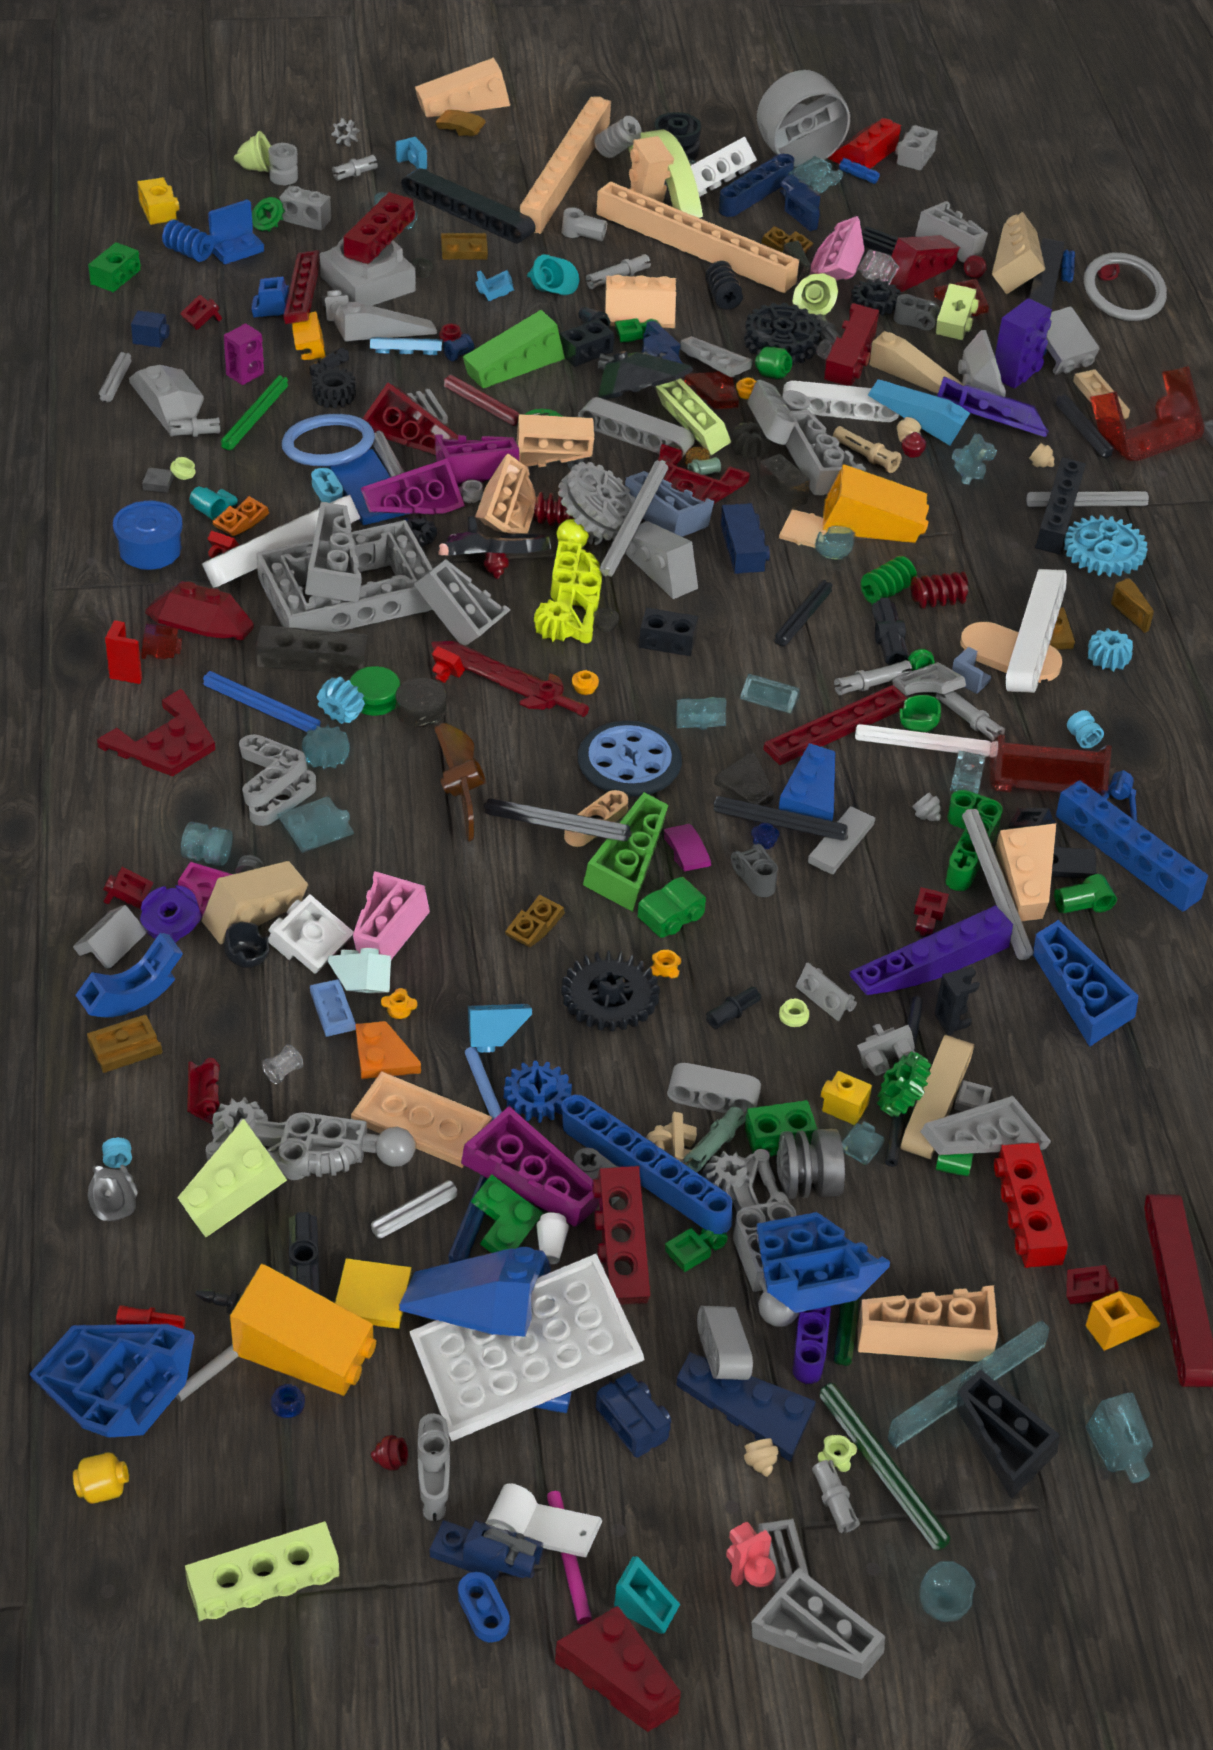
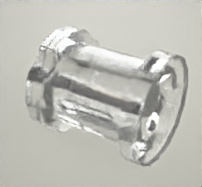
M290 1044L284 1046L282 1052L272 1059L267 1058L262 1061L264 1073L274 1084L281 1083L285 1075L303 1067L302 1056Z

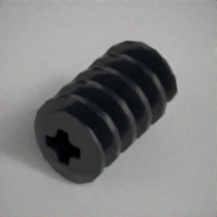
M723 260L711 264L705 273V279L717 305L725 310L737 307L742 302L743 295L742 288L731 264Z

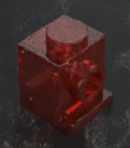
M146 623L141 659H146L147 655H153L157 659L174 658L175 654H180L182 638H177L178 629Z

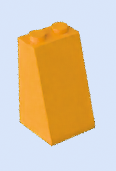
M843 464L824 500L822 530H827V534L915 543L920 534L924 535L928 526V520H926L929 505L926 504L927 493Z
M263 1264L258 1268L230 1315L233 1350L238 1354V1357L345 1396L350 1385H356L361 1375L363 1361L365 1358H371L376 1347V1339H373L372 1323Z

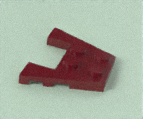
M665 444L661 445L658 461L664 460L665 464L668 465V470L663 479L671 482V488L683 493L686 489L692 491V497L705 502L708 498L714 501L715 504L749 482V472L731 466L720 480L678 467L676 465L682 459V450Z
M182 689L162 700L163 709L175 718L141 739L134 741L117 727L97 739L98 748L107 751L109 748L117 751L118 756L128 759L132 757L138 759L143 766L172 777L216 750L215 741Z

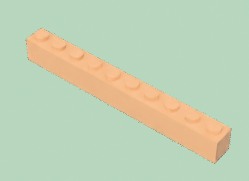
M590 97L520 205V213L529 216L534 221L535 233L541 234L594 150L595 136L606 130L609 126L611 101L604 100L601 97Z
M611 181L598 190L597 215L607 220L619 223L626 228H631L645 236H650L664 244H669L683 252H688L711 263L722 260L727 261L731 264L736 274L764 284L778 292L785 293L797 283L799 259Z

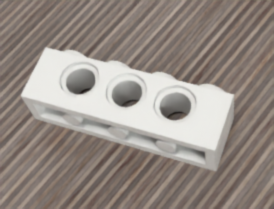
M745 137L691 165L699 197L708 193L706 188L709 187L710 190H713L722 185L720 180L724 179L726 183L737 177L735 172L738 171L739 174H742L751 169L749 164L757 159Z

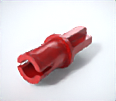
M120 1305L116 1315V1325L168 1324L182 1329L185 1328L184 1316L155 1312L154 1307H150L148 1310Z

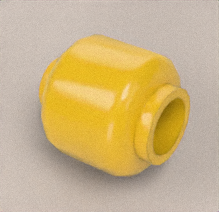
M103 1453L82 1459L78 1469L73 1472V1482L79 1498L84 1497L90 1504L120 1497L124 1489V1483L129 1482L126 1463L124 1461L119 1462L113 1453Z

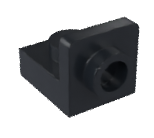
M1018 808L1008 826L1009 829L1055 824L1056 822L1053 820L1049 808Z

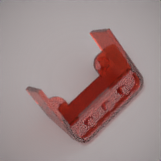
M1189 366L1162 372L1167 396L1161 397L1156 402L1155 411L1157 419L1128 430L1126 429L1117 391L1090 397L1099 432L1127 460H1143L1202 437L1204 423Z
M998 735L991 742L990 784L995 786L996 791L1012 792V788L1062 792L1079 780L1099 795L1108 791L1112 746L1106 745L1098 752L1013 744L1004 743L1005 735Z

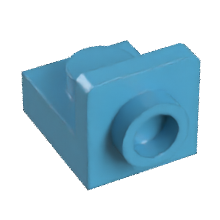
M416 137L399 140L396 142V160L398 162L409 160L417 169H427V149Z

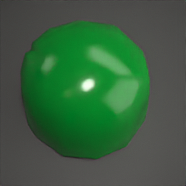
M916 695L907 698L904 702V708H900L899 712L901 725L909 731H931L940 722L941 703L937 698L929 695Z

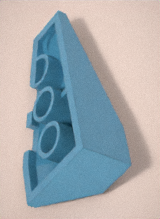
M879 379L868 393V396L900 416L915 419L920 423L923 430L949 446L970 414L960 405H956L950 400Z

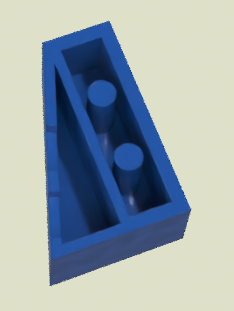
M808 744L780 796L779 809L833 821L835 751Z

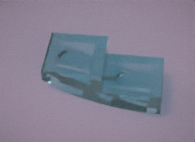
M959 750L950 790H966L978 794L986 755Z

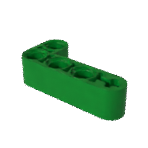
M957 790L951 795L947 815L950 824L964 829L950 857L945 880L946 885L954 891L967 890L981 866L962 815L968 809H977L992 844L998 833L1003 810L1002 805L998 801L966 790Z

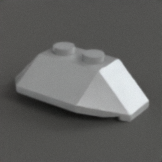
M981 330L964 349L963 358L958 363L959 374L963 376V386L967 384L1005 397L1006 391L1001 381V375L986 330Z
M156 365L139 370L129 378V383L168 433L170 430L169 420H191V417H197L204 396L183 370Z

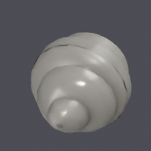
M930 792L912 806L916 811L915 815L922 820L939 821L941 818L939 814L941 810L940 800L937 796L933 797Z

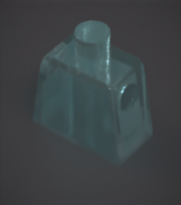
M1133 1392L1102 1400L1085 1427L1106 1467L1110 1472L1125 1469L1131 1483H1137L1148 1478L1150 1473L1144 1459L1153 1447V1443Z

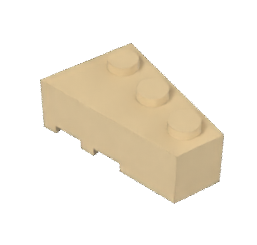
M290 861L218 878L201 921L221 945L224 943L226 930L232 924L248 922L259 926L287 912L296 900L302 902L308 883Z

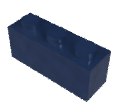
M752 503L722 505L720 526L734 574L765 572V563L770 559L769 546L764 544V530L759 528V514L754 512Z

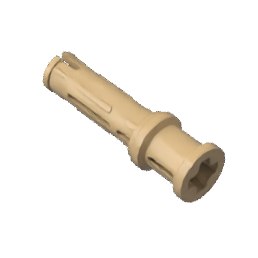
M838 426L833 433V436L839 443L866 456L871 464L883 466L889 473H893L901 462V454L899 452H891L881 443L873 444L841 426ZM850 440H853V441H855V442L861 444V446L857 445L856 443H854V442H852V441H850Z

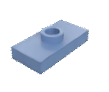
M339 979L310 985V994L326 1037L356 1030L355 1021Z

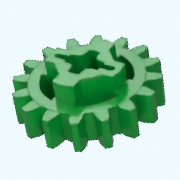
M911 1051L908 1056L903 1055L901 1061L895 1062L892 1069L889 1068L883 1077L885 1081L881 1084L882 1089L877 1096L880 1098L877 1105L880 1106L882 1111L890 1116L898 1117L900 1113L905 1114L910 1106L913 1107L916 1100L922 1098L925 1093L923 1089L928 1084L926 1082L927 1077L931 1075V1071L928 1070L931 1067V1063L928 1062V1059L917 1052L913 1053Z

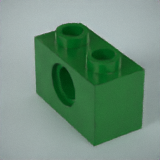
M115 242L88 264L90 284L115 292L140 271L139 250Z

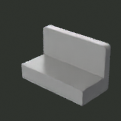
M123 905L110 910L73 948L80 956L92 952L101 964L108 969L124 956L146 934V931L129 908Z

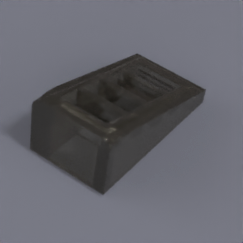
M799 241L785 243L783 253L799 259L797 280L801 282L802 279L810 276L811 265Z

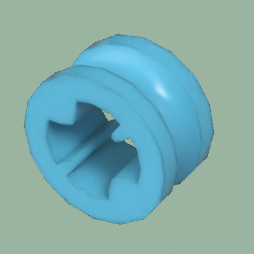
M111 1138L103 1143V1163L106 1166L120 1168L121 1165L127 1166L131 1162V1143L124 1138Z

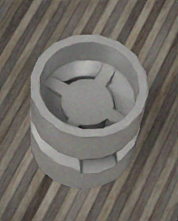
M289 143L272 145L268 150L270 180L278 185L295 183L298 180L297 148Z

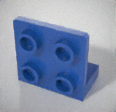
M249 200L228 205L208 213L210 235L215 239L212 253L224 265L264 252V243L253 234L252 210Z

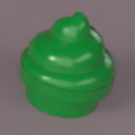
M917 649L908 658L912 667L910 670L912 671L935 664L932 653L926 649Z

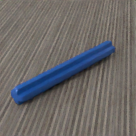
M208 671L203 677V684L206 687L314 735L320 730L319 719L215 672Z

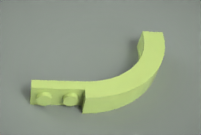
M666 130L642 132L640 139L659 136L674 158V163L670 164L667 170L671 173L670 178L665 179L672 207L697 218L703 217L693 171L678 140ZM633 145L628 147L629 152L633 149Z

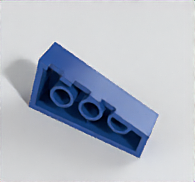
M1057 920L1036 934L1033 956L1089 1047L1135 1018L1139 996L1065 925Z

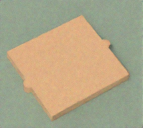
M792 509L779 534V539L819 549L827 531L822 530L823 517L816 516L814 513L808 514Z

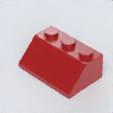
M882 118L862 129L842 144L827 159L840 164L841 160L846 158L851 160V162H856L871 169L896 150L899 143L901 125L894 123L890 119Z

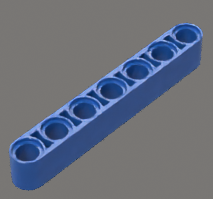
M570 1095L562 1101V1123L566 1134L586 1148L597 1150L602 1156L618 1167L639 1166L641 1186L705 1230H710L714 1234H722L729 1231L732 1227V1199L728 1193L586 1097Z

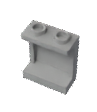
M1071 306L1052 312L1050 318L1052 323L1047 333L1046 339L1048 344L1046 348L1056 361L1053 369L1054 374L1068 373L1075 368L1091 365L1095 361L1100 348Z

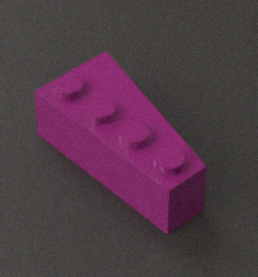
M510 1106L464 1144L461 1164L486 1178H489L492 1174L529 1202L549 1213H558L565 1216L566 1222L575 1227L598 1208L599 1198H593L592 1179Z

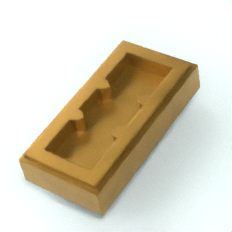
M1060 608L1049 645L1055 649H1073L1075 644L1065 609Z

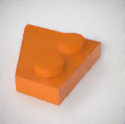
M386 1021L355 1024L362 1079L377 1078L381 1071L392 1076L421 1073V1062Z

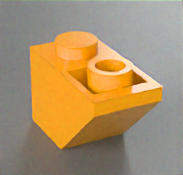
M1118 1291L1092 1303L1085 1326L1105 1351L1159 1327L1160 1322L1141 1298Z

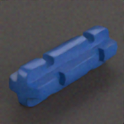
M843 158L839 165L842 171L863 180H868V182L873 184L877 183L880 176L877 171L868 169V167L856 162H851V160Z
M1065 250L1063 252L1061 280L1063 282L1073 281L1075 252L1073 250Z

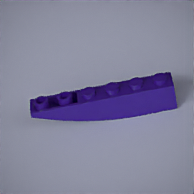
M995 905L850 971V977L866 995L891 992L941 978L942 974L959 970L1009 948L1013 923Z

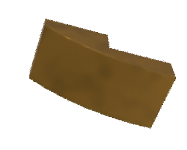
M445 110L436 121L438 129H456L459 136L468 135L470 137L477 135L486 123L484 118L460 110Z
M776 226L769 230L761 240V243L767 247L792 256H802L813 246V242L795 231L789 236Z
M539 894L526 912L520 911L505 931V934L528 947H532L560 920L565 913L564 907Z

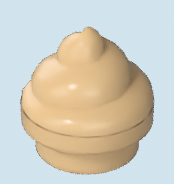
M905 417L904 420L898 423L897 432L900 442L912 432L920 434L921 425L918 421Z
M1041 443L1029 457L1035 467L1040 466L1044 468L1055 465L1054 457L1052 456L1053 450L1049 445L1045 446Z
M763 1439L745 1445L747 1454L744 1455L746 1464L752 1466L755 1471L762 1473L765 1477H768L773 1470V1464L777 1461L778 1448L773 1446L772 1439Z

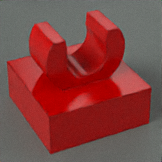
M214 531L210 532L207 539L212 545L208 552L211 559L220 552L225 553L240 546L234 538Z
M439 646L436 647L432 653L435 661L432 671L437 674L435 679L445 683L450 674L460 678L465 671L460 656Z

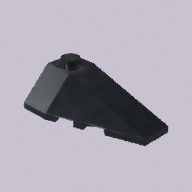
M622 351L613 356L614 360L606 364L598 397L602 399L616 398L622 396L623 392L630 390L637 392L650 385L655 387L673 382L692 372L693 368L689 365L640 352L627 353V351Z

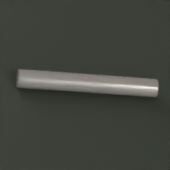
M233 1344L186 1380V1385L176 1396L180 1402L238 1357V1354L233 1350Z

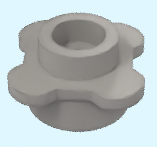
M467 480L459 487L464 502L474 503L482 499L484 492L482 491L481 482Z

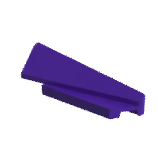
M943 377L937 397L950 400L956 405H960L969 413L1043 437L1048 435L1049 431L1045 428L1035 406L967 384L963 386L948 377Z

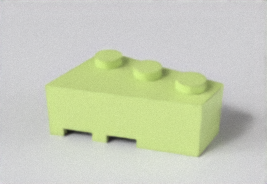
M243 1119L178 1196V1199L203 1235L208 1237L287 1180L268 1151Z

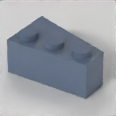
M645 471L626 477L625 486L631 490L629 493L635 499L649 474ZM663 479L643 519L681 537L708 527L714 501L707 498L704 502L692 497V491L686 489L683 493L671 488L672 483Z

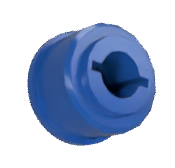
M140 501L127 505L115 515L113 520L114 534L118 539L120 556L128 565L143 570L161 569L172 564L179 557L182 549L180 534L183 523L181 514L173 506L159 501Z

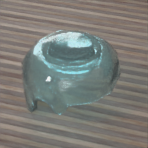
M831 526L825 535H822V532L818 533L815 540V548L817 552L827 559L845 558L853 550L855 532L847 527Z
M940 1561L928 1570L919 1587L920 1603L930 1616L940 1621H958L968 1613V1610L973 1605L972 1598L975 1581L965 1567L953 1561Z

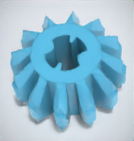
M1109 628L1105 632L1098 630L1089 640L1088 659L1093 661V666L1100 665L1102 670L1105 668H1109L1111 671H1114L1115 668L1123 670L1124 666L1129 664L1132 658L1133 641L1128 639L1127 634H1120L1118 630L1115 632Z
M339 676L338 678L332 677L330 680H327L316 697L319 700L318 706L324 709V714H328L331 720L337 719L339 723L343 724L344 722L350 723L352 720H355L363 710L365 703L362 699L364 695L357 691L358 687L353 686L350 680L345 681Z

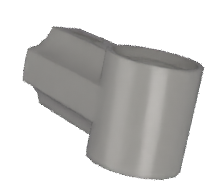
M571 207L564 210L561 232L569 238L584 236L603 241L608 223L604 220L586 216L582 210Z

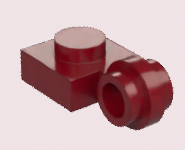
M923 887L920 888L914 909V914L919 915L915 931L920 932V936L926 937V934L931 935L936 920L942 921L949 894Z

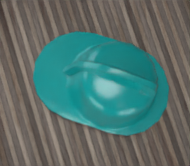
M550 255L538 256L534 261L531 271L527 274L533 286L542 292L569 295L575 292L579 285V274L575 266L565 259Z

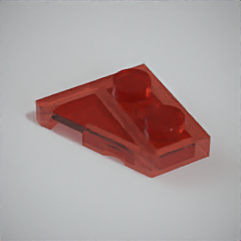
M720 371L685 375L684 382L688 386L692 384L696 387V394L706 399L708 404L714 409L738 408L739 398L732 377Z

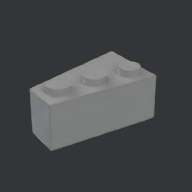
M945 201L921 211L915 234L916 237L942 235L960 247L957 258L963 263L970 256H982L988 233L973 221L969 220L966 222L962 218L963 213L960 211H956V213L952 211L949 202Z

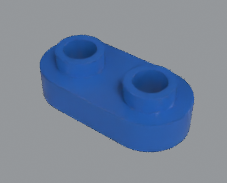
M482 1572L466 1574L458 1585V1600L474 1633L485 1642L500 1641L509 1631L510 1616L499 1592L488 1575ZM472 1593H480L482 1596L480 1598H472L470 1595ZM487 1623H495L497 1627L491 1629L485 1625Z

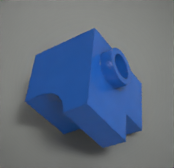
M284 277L260 280L259 295L254 296L252 303L253 317L280 316L284 314L290 289L289 286H286Z

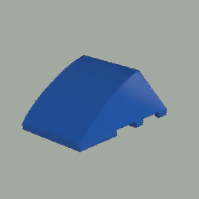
M817 1212L757 1224L756 1230L767 1292L795 1313L856 1301L890 1266L889 1260L883 1256L877 1259L867 1252L868 1246L862 1242L853 1243L845 1237L843 1229Z

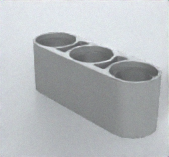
M679 1063L674 1066L667 1094L670 1100L675 1103L727 1113L731 1107H739L744 1111L742 1116H746L747 1108L757 1107L761 1083L755 1077L690 1063Z
M701 1306L697 1316V1328L713 1378L749 1380L753 1367L752 1353L736 1308Z

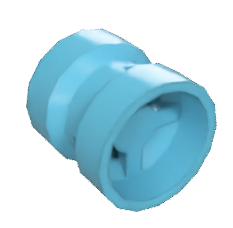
M1085 710L1072 715L1067 722V728L1072 735L1076 736L1078 744L1082 748L1088 749L1097 745L1102 740L1104 732L1097 723H1094L1095 720L1091 713Z

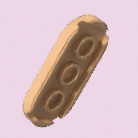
M977 622L963 630L960 644L964 650L971 647L978 651L977 662L1007 673L1019 632L991 622ZM1051 645L1048 647L1038 683L1045 679H1048L1047 681L1055 679L1061 671L1062 656Z

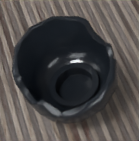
M234 923L226 930L224 952L227 958L237 966L243 968L258 966L269 955L268 937H262L259 934L258 926L254 923Z

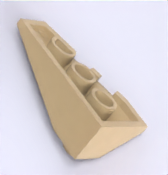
M884 331L872 343L869 364L872 367L937 394L944 376L963 385L908 341L893 333Z

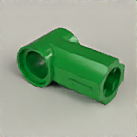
M1102 874L1092 875L1079 885L1055 889L1054 893L1055 906L1059 913H1068L1087 908H1093L1098 913L1105 912L1111 909L1117 902L1116 895Z

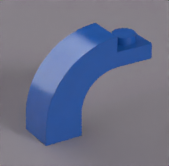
M160 933L143 958L135 966L116 975L91 972L75 996L91 1016L117 1017L126 1015L148 1005L167 990L176 979L171 971L183 953L169 934Z

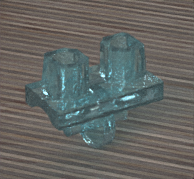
M975 433L968 446L965 445L963 449L957 448L952 453V458L956 461L954 467L962 475L963 484H970L972 479H982L986 473V467L984 463H981L982 460L991 461L996 455L994 445L985 442L981 434Z
M711 697L707 699L688 698L677 700V728L700 727L701 730H706L707 727L726 726V699Z

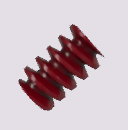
M540 491L534 507V522L538 517L539 524L543 525L548 520L550 526H554L556 521L558 526H560L562 522L575 518L566 512L568 509L562 505V497L559 496L557 501H554L553 493H550L547 500H545L543 492Z
M964 571L960 574L953 572L951 575L948 573H944L941 576L934 574L931 577L925 575L921 579L916 576L911 580L912 599L914 602H919L921 609L926 608L927 601H929L931 608L936 606V600H939L941 607L945 606L947 598L950 605H955L956 597H958L960 604H965L968 579Z

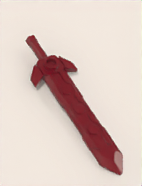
M455 641L431 642L434 650L439 646L460 656L465 670L472 671L527 697L520 701V705L523 707L545 710V708L550 709L557 704L577 713V715L583 718L588 714V705L563 696V683L560 677L549 673L548 681H543Z

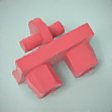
M745 1522L732 1529L729 1539L733 1545L727 1549L726 1557L732 1564L731 1581L736 1587L742 1584L744 1578L756 1587H765L771 1584L776 1574V1567L768 1558L771 1536L766 1530L756 1534L749 1522Z

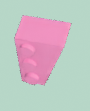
M375 871L371 890L367 892V902L365 908L361 910L353 938L356 950L361 953V948L379 949V954L391 956L392 960L429 914L430 910L425 886Z

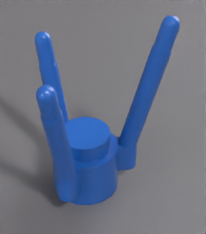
M1122 770L1112 776L1111 783L1106 786L1102 797L1106 800L1110 795L1118 800L1129 798L1131 818L1137 821L1136 790L1132 788L1134 779L1131 774Z

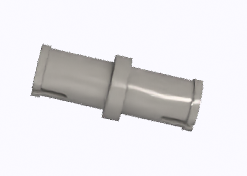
M373 154L359 160L351 159L349 163L332 167V173H338L333 175L336 181L350 176H360L362 172L377 169L378 164L373 163V161L377 160Z
M191 417V420H169L170 436L192 435V437H198V434H220V426H218L220 421L219 418L197 419V417Z
M824 1460L817 1463L812 1468V1471L823 1492L821 1499L824 1505L830 1508L838 1531L840 1533L843 1531L847 1533L854 1530L860 1525V1522L848 1499L850 1496L848 1488L842 1485L832 1460Z

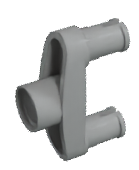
M433 1413L421 1418L418 1430L420 1497L424 1503V1517L433 1521V1513H436V1521L443 1519L445 1516V1502L448 1500L450 1482V1441L447 1421L443 1416Z

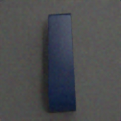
M779 154L722 188L720 191L719 213L725 217L736 216L781 188L780 184L783 179L793 174L795 158L790 154Z

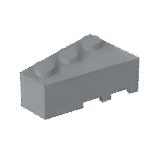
M649 521L639 524L625 551L626 555L672 599L698 589L692 541Z
M444 560L415 582L414 586L458 643L466 646L481 636L507 614L510 609L505 605L501 607L490 598L491 594L489 592L479 590L471 583V578L449 561Z
M799 1568L752 1621V1638L861 1680L884 1653L885 1636Z

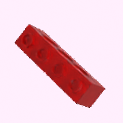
M1039 1143L1001 1145L999 1157L994 1159L995 1176L1000 1177L1002 1182L1001 1198L1003 1203L1008 1204V1224L1010 1229L1015 1230V1250L1017 1255L1022 1256L1025 1268L1063 1265L1068 1244Z

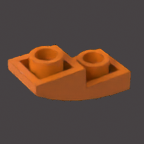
M248 496L236 509L231 506L226 508L212 523L227 534L234 536L255 526L269 514L267 506Z

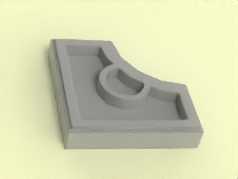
M939 662L892 679L893 685L904 695L920 692H936L943 695L966 686L965 677Z

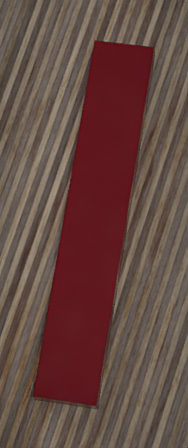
M319 250L297 254L283 316L285 324L309 320L320 266Z
M894 685L889 686L764 742L763 750L780 766L802 756L809 743L822 747L855 732L858 724L871 725L899 712L900 708H904V702L907 697Z

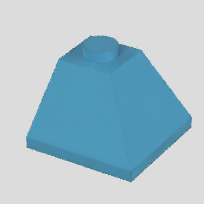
M529 1004L468 1006L470 1046L477 1047V1052H495V1046H503L532 1015V1008Z

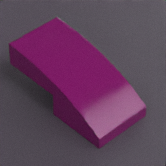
M691 824L664 829V840L674 850V861L684 872L711 866L707 850Z

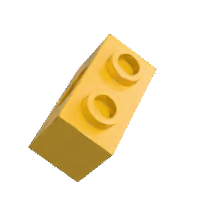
M164 177L137 181L139 202L150 225L169 222L173 219L177 220L176 211H179L178 199L173 197L172 187L167 185Z

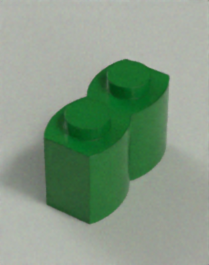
M679 877L669 882L661 890L654 891L638 903V918L660 938L666 937L669 934L674 935L681 929L682 924L697 921L703 916L706 897L684 877Z

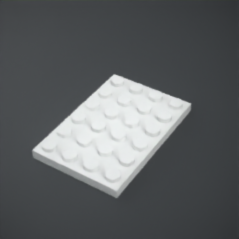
M597 1254L537 1279L531 1294L532 1320L525 1337L488 1334L438 1320L409 1331L440 1413L447 1421L451 1441L645 1360Z

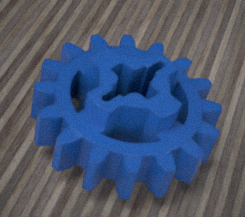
M533 1061L532 1067L522 1063L521 1071L513 1068L511 1070V1077H506L504 1099H507V1107L514 1108V1111L519 1115L525 1114L526 1121L536 1117L538 1123H542L543 1116L554 1120L555 1112L562 1114V1101L571 1095L572 1084L568 1083L569 1076L567 1074L561 1075V1068L559 1066L553 1070L550 1069V1062H546L544 1066H539L537 1061Z

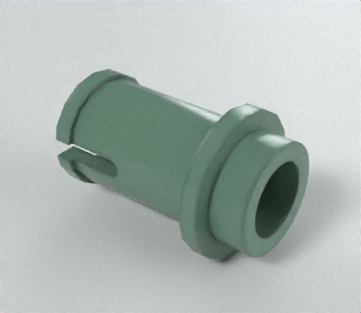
M717 457L702 461L694 459L688 464V470L701 475L720 473L721 463Z

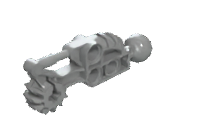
M244 1097L241 1102H236L231 1098L230 1105L220 1104L219 1112L214 1113L212 1119L214 1127L211 1131L214 1139L213 1142L206 1146L207 1160H209L244 1119L262 1145L270 1147L267 1151L284 1177L290 1180H299L305 1176L310 1177L311 1173L316 1174V1177H322L323 1174L331 1173V1176H336V1172L341 1170L342 1172H347L351 1164L356 1162L362 1163L365 1152L377 1153L383 1164L391 1167L402 1166L410 1162L415 1153L416 1143L409 1131L401 1127H389L382 1131L380 1135L368 1134L367 1123L361 1120L299 1112L290 1116L286 1122L268 1121L267 1114L259 1108L256 1101L248 1104V1100Z
M758 1149L754 1154H750L746 1158L738 1156L737 1151L733 1156H728L724 1151L720 1157L712 1155L709 1163L703 1169L702 1176L728 1193L737 1212L733 1241L753 1292L763 1290V1294L758 1302L760 1315L765 1322L773 1326L784 1327L792 1324L799 1315V1312H793L767 1292L756 1230L758 1223L796 1216V1210L789 1203L786 1194L778 1191L775 1183L776 1179L769 1164L770 1154L764 1149ZM757 1171H759L762 1181L771 1196L767 1203L764 1204L758 1203L752 1188Z

